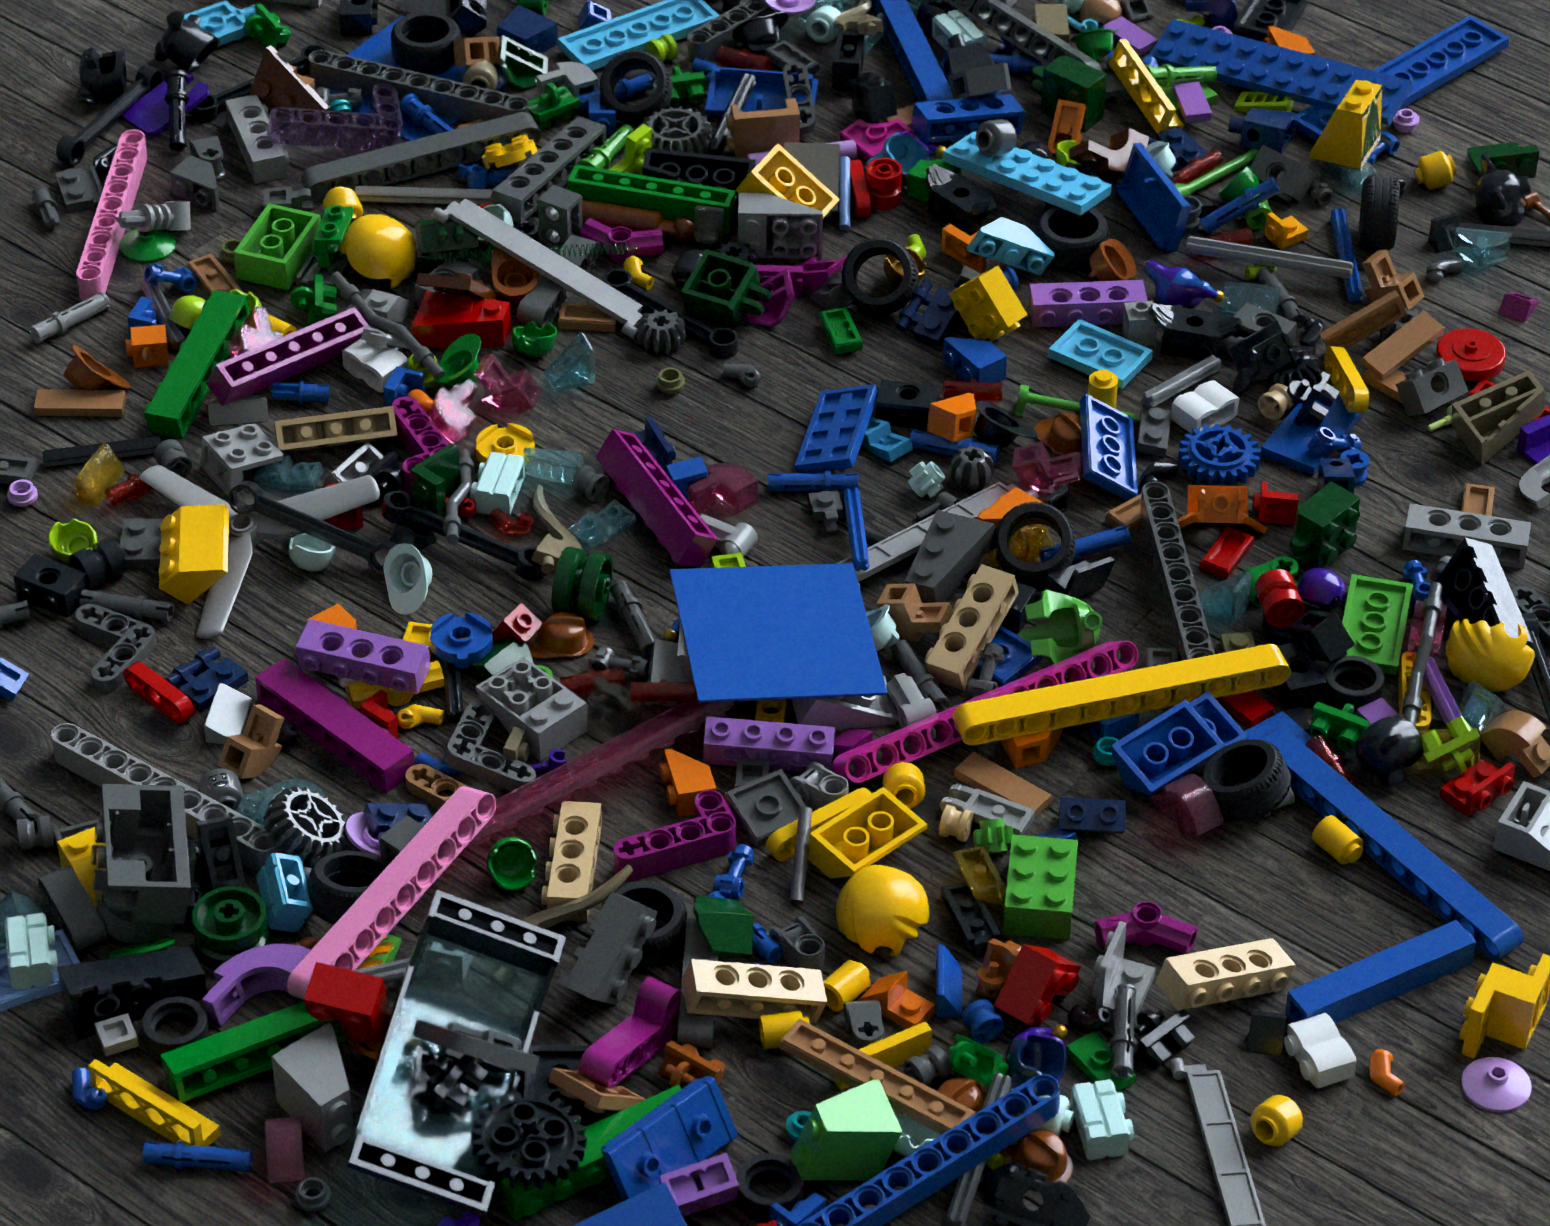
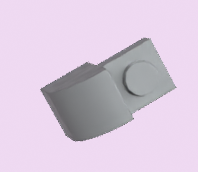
M577 62L556 63L555 71L536 76L537 98L539 95L544 94V86L548 83H554L557 88L561 86L567 87L574 97L599 90L598 77L589 67Z

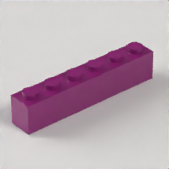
M353 307L216 364L206 384L222 406L267 388L274 382H281L342 356V350L361 339L363 328L370 327L357 308Z
M612 429L595 457L603 467V472L612 478L616 484V489L629 500L630 507L643 518L644 525L657 536L658 543L667 549L675 564L681 567L692 566L701 568L718 538L634 433Z
M283 658L255 677L257 699L261 703L284 717L286 721L296 726L297 729L382 791L388 793L406 780L405 773L407 769L414 765V752L411 747L393 737L384 727H379L372 722L366 714L361 711L358 712L351 707L342 697L336 696L326 689L320 681H315L305 674L299 666H294Z

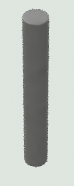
M800 807L798 814L790 902L793 904H802L804 899L812 809L809 807Z

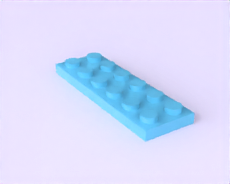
M665 0L558 38V48L573 62L586 65L594 71L606 66L610 60H613V57L625 51H646L647 41L651 39L658 40L664 34H670L675 41L684 39L691 31L719 15L703 0Z
M975 131L943 151L942 161L1080 216L1111 195V184L1103 182L1097 177H1090L1080 173L1074 168L1059 165L1051 159L1036 156L1028 150L1014 147L1010 153L1005 155L986 156L976 145Z

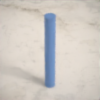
M842 156L839 159V229L842 231L850 229V158L847 156Z

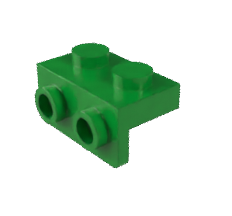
M340 205L326 207L312 245L313 255L317 256L320 268H331L338 245L343 243L353 217V207H342Z

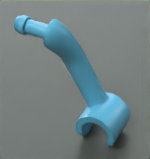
M1067 14L1068 26L1080 32L1098 29V23L1095 20L1087 19L1080 24Z

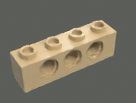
M393 406L274 421L276 445L282 453L394 439L397 437Z
M981 564L976 574L971 575L962 599L956 601L952 617L948 623L942 626L935 647L929 649L925 658V665L929 674L935 676L940 683L963 691L965 690L981 661L979 658L980 650H984L986 643H991L1019 593L1015 575Z
M562 801L560 814H554L553 833L557 834L556 838H550L549 857H553V861H547L545 880L549 881V886L543 885L541 904L547 906V909L573 901L592 892L602 828L601 803ZM589 910L566 920L588 922Z
M1274 938L1165 958L1155 984L1178 1011L1285 990L1296 964Z
M691 959L682 978L686 1011L692 1014L759 1019V1015L801 1011L803 1017L808 1016L810 1023H817L827 1003L821 970Z

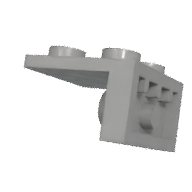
M254 423L202 437L200 466L227 496L233 487L243 481L242 471L283 460V453Z
M1120 921L1116 931H1110L1104 947L1105 955H1099L1096 960L1094 975H1097L1098 978L1093 986L1092 998H1096L1095 1012L1101 1008H1106L1111 1012L1112 1018H1114V989L1122 983L1135 986L1137 990L1135 999L1136 1021L1137 1014L1140 1012L1155 977L1156 968L1123 958L1127 923Z

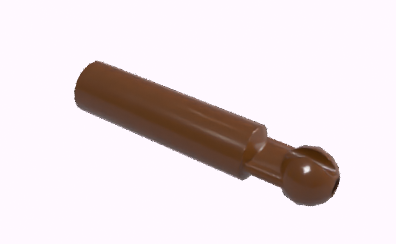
M582 199V227L584 222L591 218L610 228L626 227L632 232L661 229L662 234L673 235L678 242L683 244L694 241L699 234L698 223L689 216H681L674 221L663 219L662 213L659 211Z

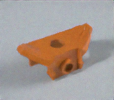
M1188 485L1187 514L1177 519L1180 529L1195 522L1246 524L1263 534L1268 529L1247 515L1248 486Z

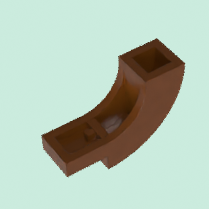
M1128 128L1110 136L1109 149L1087 140L1070 148L1069 158L1079 162L1084 167L1098 170L1099 179H1111L1125 173L1133 143H1142L1147 150L1149 137Z

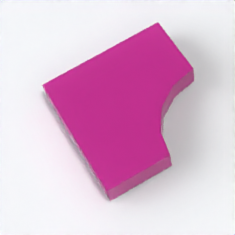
M898 118L880 124L867 123L859 119L841 131L839 137L841 141L854 140L857 153L868 161L882 151L884 142L892 134L906 131L915 136V132Z

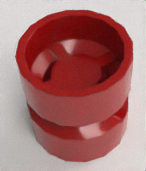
M877 158L870 161L866 168V181L868 182L867 187L871 207L877 210L896 208L901 202V164L891 158Z
M1282 569L1270 570L1262 574L1255 582L1254 590L1268 624L1276 628H1285L1304 615L1305 606L1292 575L1288 571Z

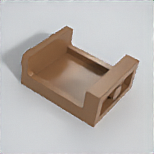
M796 98L785 99V109L739 112L737 104H731V114L726 115L727 130L731 131V137H726L727 152L732 153L733 157L746 159L747 154L771 151L777 144L784 148V142L800 143V112Z

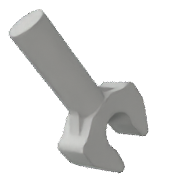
M363 328L361 340L367 341L366 344L380 348H385V345L409 349L397 335L386 334L375 328Z

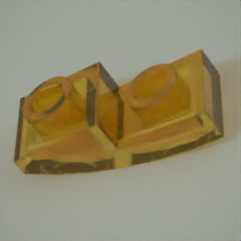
M1024 526L1017 531L1016 536H1012L1009 542L1010 552L1020 561L1040 557V549L1055 546L1047 526ZM995 549L992 552L988 551L993 565H999Z

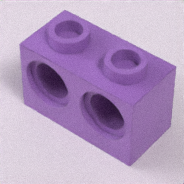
M727 1153L660 1175L658 1185L666 1182L683 1217L737 1199L739 1183Z

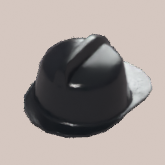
M777 12L763 17L748 19L736 26L732 32V37L734 41L742 43L747 51L762 53L779 42L778 31L788 22L789 16L786 12Z
M978 401L976 403V409L979 414L975 422L974 433L985 443L1004 448L1009 446L1018 436L1027 438L1038 437L1036 430L1011 417L999 407L985 401Z

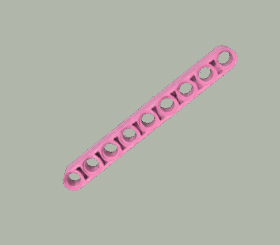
M128 130L120 136L76 271L79 297L83 301L99 292L106 293L120 248V241L126 229L119 226L117 217H119V212L132 210L147 162L145 134L140 130Z
M466 786L457 789L295 967L287 981V989L290 995L304 999L316 962L352 971L356 970L492 818L496 810L494 795Z

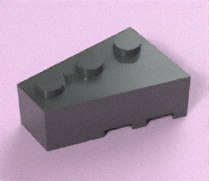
M937 510L908 572L905 584L915 583L922 603L945 602L961 585V579L970 570L974 571L979 566V560L988 551L992 552L995 549V524Z
M611 892L590 926V930L594 931L589 942L585 948L578 946L573 954L578 960L569 975L561 974L556 983L590 999L617 1005L618 1001L625 996L628 990L627 981L632 969H635L641 961V949L646 938L655 929V917L658 912L625 896Z

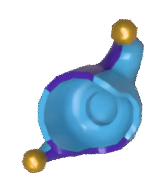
M906 131L896 132L884 142L882 151L866 162V168L867 164L874 159L891 158L901 164L902 176L906 177L908 170L913 168L920 159L929 161L930 155L935 154L943 158V151L946 150V147H937L931 143H923L913 134Z

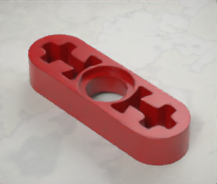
M850 160V196L856 218H869L871 216V202L861 160Z
M137 661L123 670V677L129 688L175 723L182 724L194 716L195 709L190 699L142 662Z

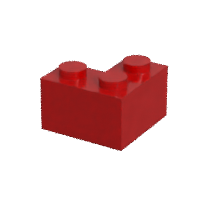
M1023 944L994 1006L1026 1024L1040 1026L1042 1022L1047 1020L1052 1011L1053 1005L1051 1002L1054 996L1067 997L1068 993H1071L1076 988L1079 982L1078 973L1081 966L1048 948Z
M320 962L315 964L303 999L306 1012L310 1013L313 1018L321 1021H329L330 1019L340 1021L343 1034L349 1039L361 1043L366 1042V1040L377 1042L389 1005L383 978Z

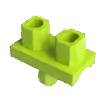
M1460 716L1446 723L1453 740L1442 744L1435 729L1420 736L1424 752L1422 759L1426 766L1450 754L1451 758L1441 763L1444 770L1447 771L1456 766L1461 774L1467 771L1464 762L1473 758L1474 754L1470 748L1461 753L1458 750L1477 741L1480 735L1476 728L1471 729L1466 720Z

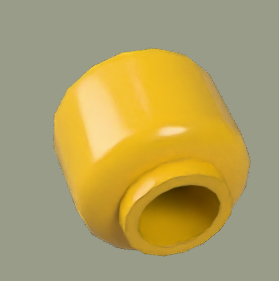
M1442 151L1420 157L1418 159V168L1414 169L1418 185L1424 184L1430 191L1450 185L1453 182V176L1457 175L1451 155H1446Z
M335 187L326 194L322 204L324 212L326 207L336 205L353 207L354 214L350 224L362 217L363 214L362 205L356 193L350 188Z
M900 762L895 763L886 770L882 780L883 787L909 809L918 806L925 795V783L920 769L912 763Z
M1273 1095L1254 1109L1250 1119L1251 1128L1255 1136L1262 1143L1271 1147L1281 1146L1298 1134L1303 1123L1301 1110L1297 1104L1289 1097L1283 1095Z

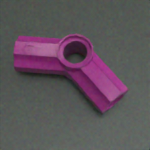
M589 218L584 222L583 228L580 231V237L598 241L600 249L608 252L609 260L615 264H624L625 260L630 256L664 253L661 229L632 232L626 227L610 228Z
M1150 901L1137 903L1133 907L1132 912L1094 920L1093 925L1096 941L1100 948L1105 947L1109 932H1115L1120 921L1127 923L1125 943L1135 942L1142 946L1158 943L1184 954L1191 952L1198 935V927L1163 915L1161 908Z

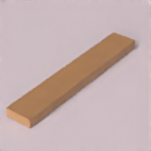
M798 1019L780 1040V1049L853 1088L871 1080H880L892 1109L941 1135L976 1113L801 1019Z

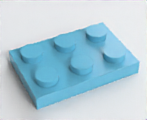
M1078 319L1049 348L1048 358L1087 375H1091L1093 372L1101 369L1109 370L1118 377V388L1123 389L1152 360L1153 350Z

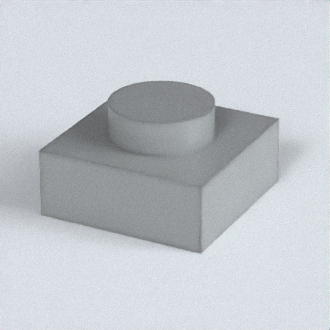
M128 1013L94 1023L95 1031L105 1056L139 1046L138 1037Z

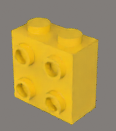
M998 265L967 281L948 294L975 340H985L988 338L992 342L1020 327L1021 325L1018 321L1028 315Z

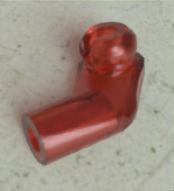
M499 508L494 509L489 515V520L504 533L526 534L532 529L531 524L534 521L533 517L526 512H521L518 514L517 519H512Z

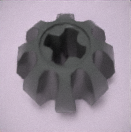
M974 446L961 448L954 454L951 460V478L962 489L975 491L976 489L984 488L990 483L994 474L993 459L983 448H976Z

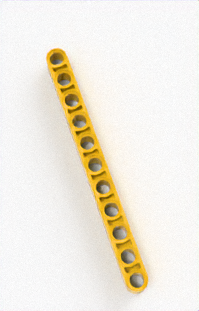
M1265 644L961 704L953 711L952 718L963 742L967 745H979L1172 707L1185 699L1189 703L1207 691L1214 698L1273 687L1287 681L1290 677L1291 669L1277 645Z

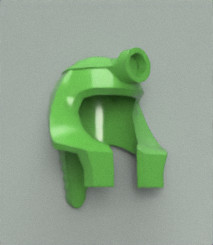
M1044 590L1039 601L1025 605L1027 621L1050 617V620L1046 624L1026 629V631H1021L1017 635L1030 643L1032 657L1042 656L1048 658L1053 665L1095 646L1100 634L1102 617L1089 604L1077 598Z

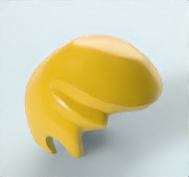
M369 214L356 219L349 225L343 243L338 245L339 252L347 255L351 266L358 273L372 279L389 278L391 280V288L400 286L403 279L409 278L415 269L417 245L412 233L403 224L386 215Z
M1464 619L1460 624L1459 621H1456L1451 628L1445 648L1451 673L1462 683H1466L1479 691L1504 692L1515 687L1525 679L1535 658V651L1526 645L1528 638L1526 629L1518 623V636L1513 638L1506 633L1503 622L1490 627L1484 620H1480L1475 624H1470L1468 619Z
M870 865L858 870L842 888L836 905V920L840 932L846 935L847 939L858 943L864 951L873 954L877 947L884 946L892 949L889 955H899L906 939L916 938L918 936L917 928L926 924L929 919V904L923 886L910 874L883 865Z

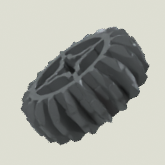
M671 106L667 110L660 108L658 113L652 112L650 116L644 117L643 123L640 124V126L645 124L652 128L651 148L707 154L708 146L712 139V129L707 121V117L701 116V112H693L692 108L687 110L682 109L681 106L678 109H673Z
M295 785L290 789L284 788L269 802L263 817L266 822L264 828L270 832L268 838L277 843L276 849H282L288 855L299 856L307 867H311L329 854L345 851L349 840L345 832V815L337 811L338 805H332L328 801V797L323 798L319 796L317 790L313 793L310 792L306 786L302 789Z

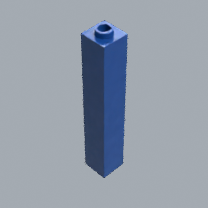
M1454 920L1289 990L1285 1015L1294 1023L1326 1013L1334 1023H1337L1472 965L1476 941L1471 932L1465 930L1457 920Z

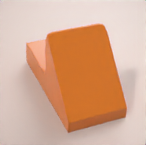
M1058 99L1048 142L1051 154L1056 155V146L1061 141L1074 140L1076 145L1080 144L1083 137L1080 131L1086 109L1085 104Z
M951 224L942 228L941 251L968 268L981 274L986 272V257L967 251V246L977 232L969 236Z
M907 971L879 978L859 999V1001L879 999L882 1016L905 1029L925 1021L927 1022L935 1013L934 1003L907 989Z

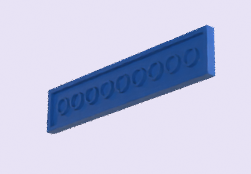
M1469 15L1373 71L1412 81V90L1400 107L1402 109L1509 46L1510 38ZM1310 106L1295 115L1293 128L1312 140L1317 141L1335 111Z
M1172 19L1148 55L1154 57L1158 65L1169 64L1173 68L1213 65L1217 69L1216 80L1274 96L1278 95V97L1282 98L1288 96L1293 101L1331 111L1337 109L1356 80L1370 81L1371 83L1382 85L1381 124L1387 126L1390 125L1412 90L1411 80Z

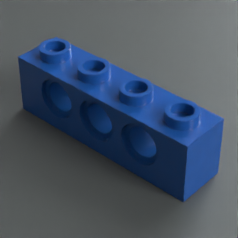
M1012 94L914 103L910 127L923 143L961 140L970 133L977 132L978 127L983 122L997 119L1009 121L1013 125L1016 134H1020L1025 110Z

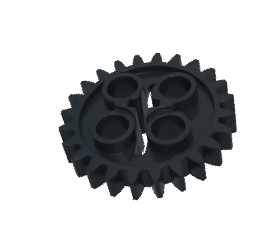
M516 1091L513 1100H509L505 1095H501L500 1105L494 1101H489L488 1110H479V1119L473 1120V1129L471 1130V1154L477 1155V1166L485 1165V1175L497 1173V1183L507 1178L510 1179V1188H513L517 1182H522L524 1190H528L530 1183H535L539 1190H542L544 1181L557 1186L558 1176L568 1180L570 1171H578L579 1162H583L586 1151V1127L580 1125V1115L571 1116V1106L560 1108L561 1099L557 1098L550 1103L547 1102L546 1093L540 1099H535L533 1091H529L527 1098H522L519 1092Z

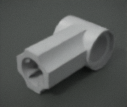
M704 514L700 516L718 538L714 546L720 549L722 555L741 552L744 557L758 541L756 531L747 523L741 522L734 527Z
M905 673L897 674L887 683V693L897 709L901 729L937 714L930 698L924 699L911 676H907Z

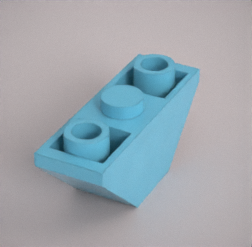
M1002 217L981 227L967 246L968 252L1040 276L1054 258V252L1027 226Z

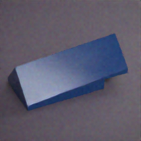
M1207 691L1189 703L1186 699L1112 744L1110 750L1125 788L1152 795L1208 763L1222 748L1238 741L1248 740V735L1211 693Z

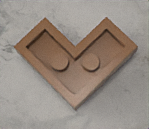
M553 1068L549 1078V1082L561 1088L560 1093L562 1095L585 1101L584 1107L597 1113H604L605 1109L617 1113L646 1100L623 1086L606 1087L580 1075L576 1070Z

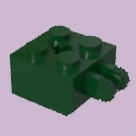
M1059 56L1046 67H1033L1032 76L1037 80L1032 82L1031 90L1042 96L1041 113L1054 118L1058 99L1086 105L1081 131L1084 133L1103 119L1106 73L1069 56Z
M450 218L445 224L436 219H419L415 223L419 257L426 256V261L441 260L445 257V254L454 253L455 258L469 257L473 254V251L479 248L478 235Z
M705 249L681 290L686 313L737 328L745 313L761 316L765 308L757 301L769 303L772 297L770 290L761 287L758 268L753 263Z
M1331 481L1297 507L1295 535L1290 540L1292 551H1290L1288 557L1296 560L1298 566L1304 565L1310 569L1324 568L1326 565H1331L1337 556L1345 550H1350L1357 539L1355 533L1357 521L1360 517V497Z

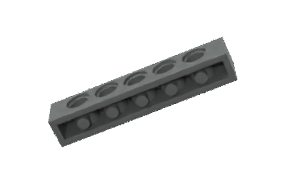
M579 116L576 117L493 189L491 193L492 204L502 205L509 211L514 222L523 223L537 210V201L541 194H544L552 185L562 188L567 183L575 164L577 165L580 160L587 158L588 153L593 148L603 145L606 141V125Z

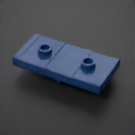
M717 67L711 73L705 116H723L735 88L744 73L753 74L756 84L742 112L785 109V99L787 97L783 82V72ZM792 73L794 85L799 84L797 73ZM808 74L815 109L818 79H814L813 74ZM797 93L792 98H796L797 102H803L807 96ZM805 117L800 118L802 123H807Z
M1133 143L1122 182L1115 186V192L1159 249H1165L1167 252H1176L1186 226L1191 205L1183 198L1173 182L1169 180L1159 164L1148 153L1142 143Z
M705 1076L702 1079H695L601 1147V1152L621 1199L625 1201L657 1186L660 1175L706 1160V1158L728 1142L737 1138L738 1133L716 1080L713 1077Z

